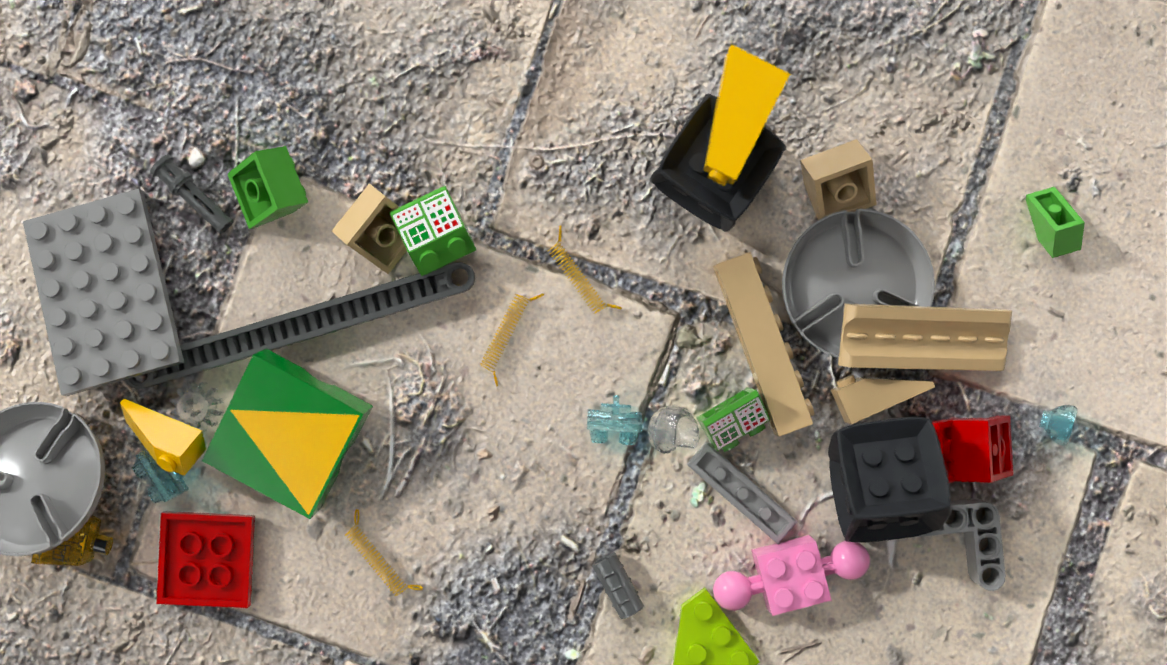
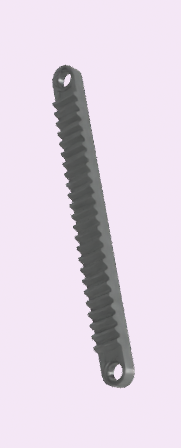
M454 262L424 276L418 273L180 345L184 363L150 372L147 380L144 382H139L135 377L125 381L130 387L135 389L150 388L247 359L266 348L270 351L364 322L396 314L397 312L439 301L470 290L475 283V272L466 263ZM457 269H464L468 273V281L463 286H456L452 282V273Z

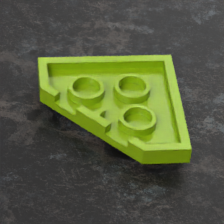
M706 587L681 604L673 665H757L760 663L757 656Z

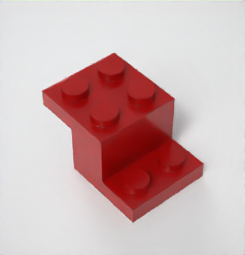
M998 415L989 418H949L932 422L941 446L949 483L955 481L992 483L1013 476L1010 415Z

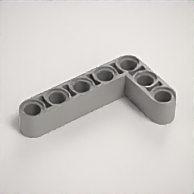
M980 499L951 501V510H954L956 514L954 521L950 524L945 522L943 527L937 531L916 537L964 532L970 579L986 590H998L1003 586L1006 577L998 509L994 505ZM984 507L985 516L980 521H977L976 512L979 508ZM987 537L988 546L980 551L979 543L983 538ZM991 568L990 577L983 581V571Z

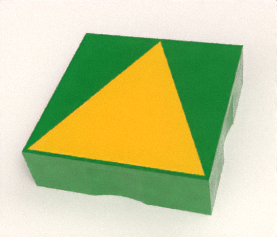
M266 348L253 354L202 462L311 519L322 508L340 472L343 458L349 448L355 443L373 406L335 385L316 379L304 368Z

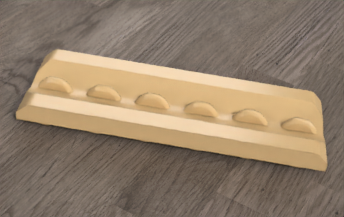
M845 304L838 365L851 368L1004 371L1012 310Z

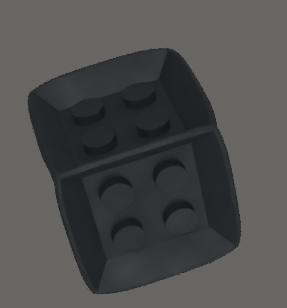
M706 94L673 140L659 168L652 173L650 182L668 198L699 219L727 232L735 226L736 220L755 199L778 164L783 152L786 150V145L777 135L764 126L733 185L727 182L724 186L708 178L709 173L704 171L717 96Z
M905 417L864 422L841 428L833 433L828 448L829 470L838 521L845 541L866 543L903 539L924 535L943 527L951 514L950 487L939 439L929 418Z

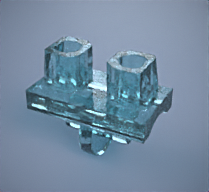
M613 395L612 404L601 403L600 410L588 409L587 430H590L591 442L605 443L607 442L608 431L620 432L619 443L635 445L638 433H642V412H631V405L619 404V395Z
M147 450L135 456L137 462L132 466V469L137 477L143 479L148 476L154 486L148 489V495L153 503L160 501L165 503L189 490L182 479L183 475L174 471L167 472L163 470Z

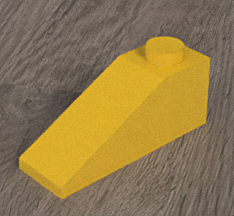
M123 399L120 402L126 423L163 470L167 472L174 471L185 476L206 451L202 430L129 400Z

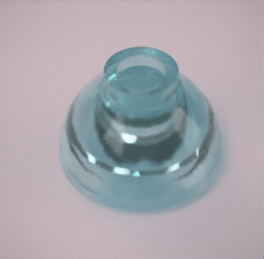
M1062 405L1055 407L1051 411L1044 410L1039 427L1045 429L1052 441L1061 446H1066L1069 443L1078 409L1073 405Z

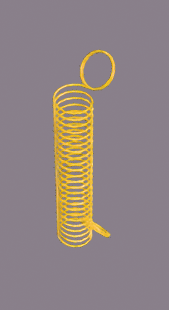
M559 226L558 242L561 241L562 226ZM558 242L551 249L559 245ZM562 249L563 251L557 257L564 254L565 249ZM589 294L584 300L588 299L592 295ZM607 304L608 307L622 309V307Z
M544 293L527 300H530V302L544 296ZM525 299L520 301V304H522L523 302L528 303V301H526ZM506 331L502 332V333H505V334H507V335H509V336H512V335H510L509 333H507ZM496 342V343H497L496 345H499V346H501V347H503V348H506V347L502 346L501 344H499L498 342ZM496 345L492 346V347H491L492 349H490V348H487V349H488L489 351H491V350L494 349L493 347H495ZM490 357L486 358V359H489V360H491V361H493V362H495V363H498V362H496L495 360L491 359ZM486 363L483 364V365H486V366H488V367H490V368H492V369H495V368L491 367L490 365H488V364H486ZM491 371V372H493L495 384H496V387H497V386H498V382H497V378H496L495 371Z
M356 509L354 514L355 526L359 524V509ZM351 528V529L345 534V536H347L349 533H351L350 531H351L353 528ZM353 532L347 537V539L354 535ZM361 537L358 538V539H357L358 541H357L353 546H356L357 544H359V543H360L359 541H360L362 538H361ZM372 545L371 547H369L368 549H366L367 551L362 555V557H364L365 555H367L366 553H367L374 545ZM382 555L376 560H374L375 562L371 565V567L375 566L374 564L382 557ZM389 566L387 569H385L384 571H382L383 573L380 575L379 578L383 577L382 575H383V574L386 572V570H388L391 566ZM395 580L389 583L390 585L388 588H391L390 586L394 583ZM407 585L405 588L423 590V587L418 585Z

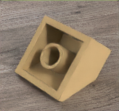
M857 139L800 160L803 182L818 221L839 211L855 212L857 209H868L877 205L873 160Z
M368 184L332 230L346 245L387 274L391 272L407 251L390 215V212L399 208V206L371 184Z

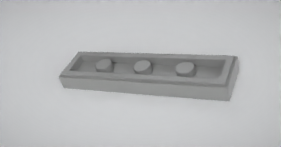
M707 442L703 444L687 463L693 471L777 544L781 542L797 523L791 515Z

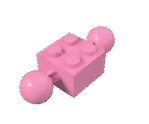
M810 535L783 541L779 544L776 543L751 550L758 575L746 577L736 571L725 572L716 579L713 586V594L716 602L722 608L736 611L744 608L750 602L752 595L763 593L766 608L772 616L832 601L825 576L836 573L847 580L858 579L868 571L870 556L862 544L843 541L834 547L831 556L820 558L816 540Z

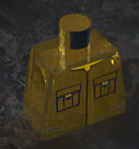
M92 515L87 523L69 540L62 542L54 549L32 555L31 563L81 566L92 561L95 553L108 555L113 546V537L99 534L101 519Z

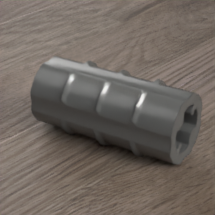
M615 552L600 558L592 564L598 580L603 585L605 593L610 598L612 607L615 608L620 619L628 618L643 609L644 605L638 595V591L635 590L631 578L628 577L624 565L621 564Z

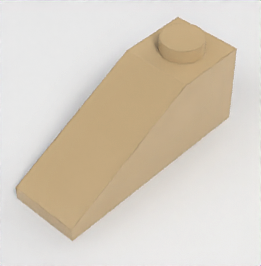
M853 375L838 380L836 382L838 386L831 389V392L844 422L854 424L933 389L935 385L932 381L854 378Z

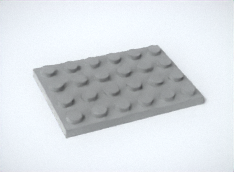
M138 188L23 221L61 395H73L184 363L144 191Z

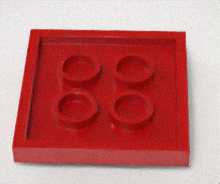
M162 512L160 517L156 604L250 607L255 515Z

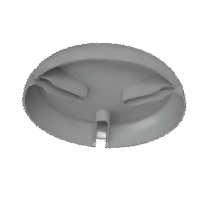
M857 209L855 212L839 211L823 217L806 229L789 252L782 278L783 300L792 323L798 329L801 336L811 345L836 358H839L845 304L932 307L935 291L932 263L927 250L916 234L896 218L868 209Z
M28 402L0 411V555L29 556L54 549L62 542L69 540L87 523L99 503L105 482V459L101 444L94 431L81 417L71 413L62 406L46 402Z

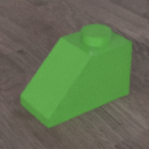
M1055 186L1027 194L1026 202L1037 239L1048 254L1055 258L1081 250L1085 222Z

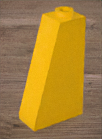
M732 44L724 60L704 165V171L709 173L708 178L724 186L727 182L733 185L790 76V73Z

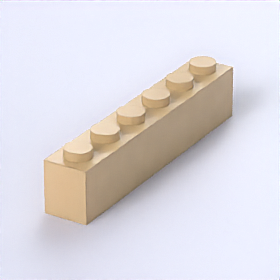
M751 252L712 266L759 395L770 418L769 422L774 435L780 437L812 425L811 416L815 415L810 400L808 398L804 399L800 389L804 387L803 379L798 370H793L790 361L794 358L789 343L783 342L780 331L783 330V325L777 313L773 314L769 303L773 302V298L768 286L762 285L759 277L762 274V268L758 258H752Z

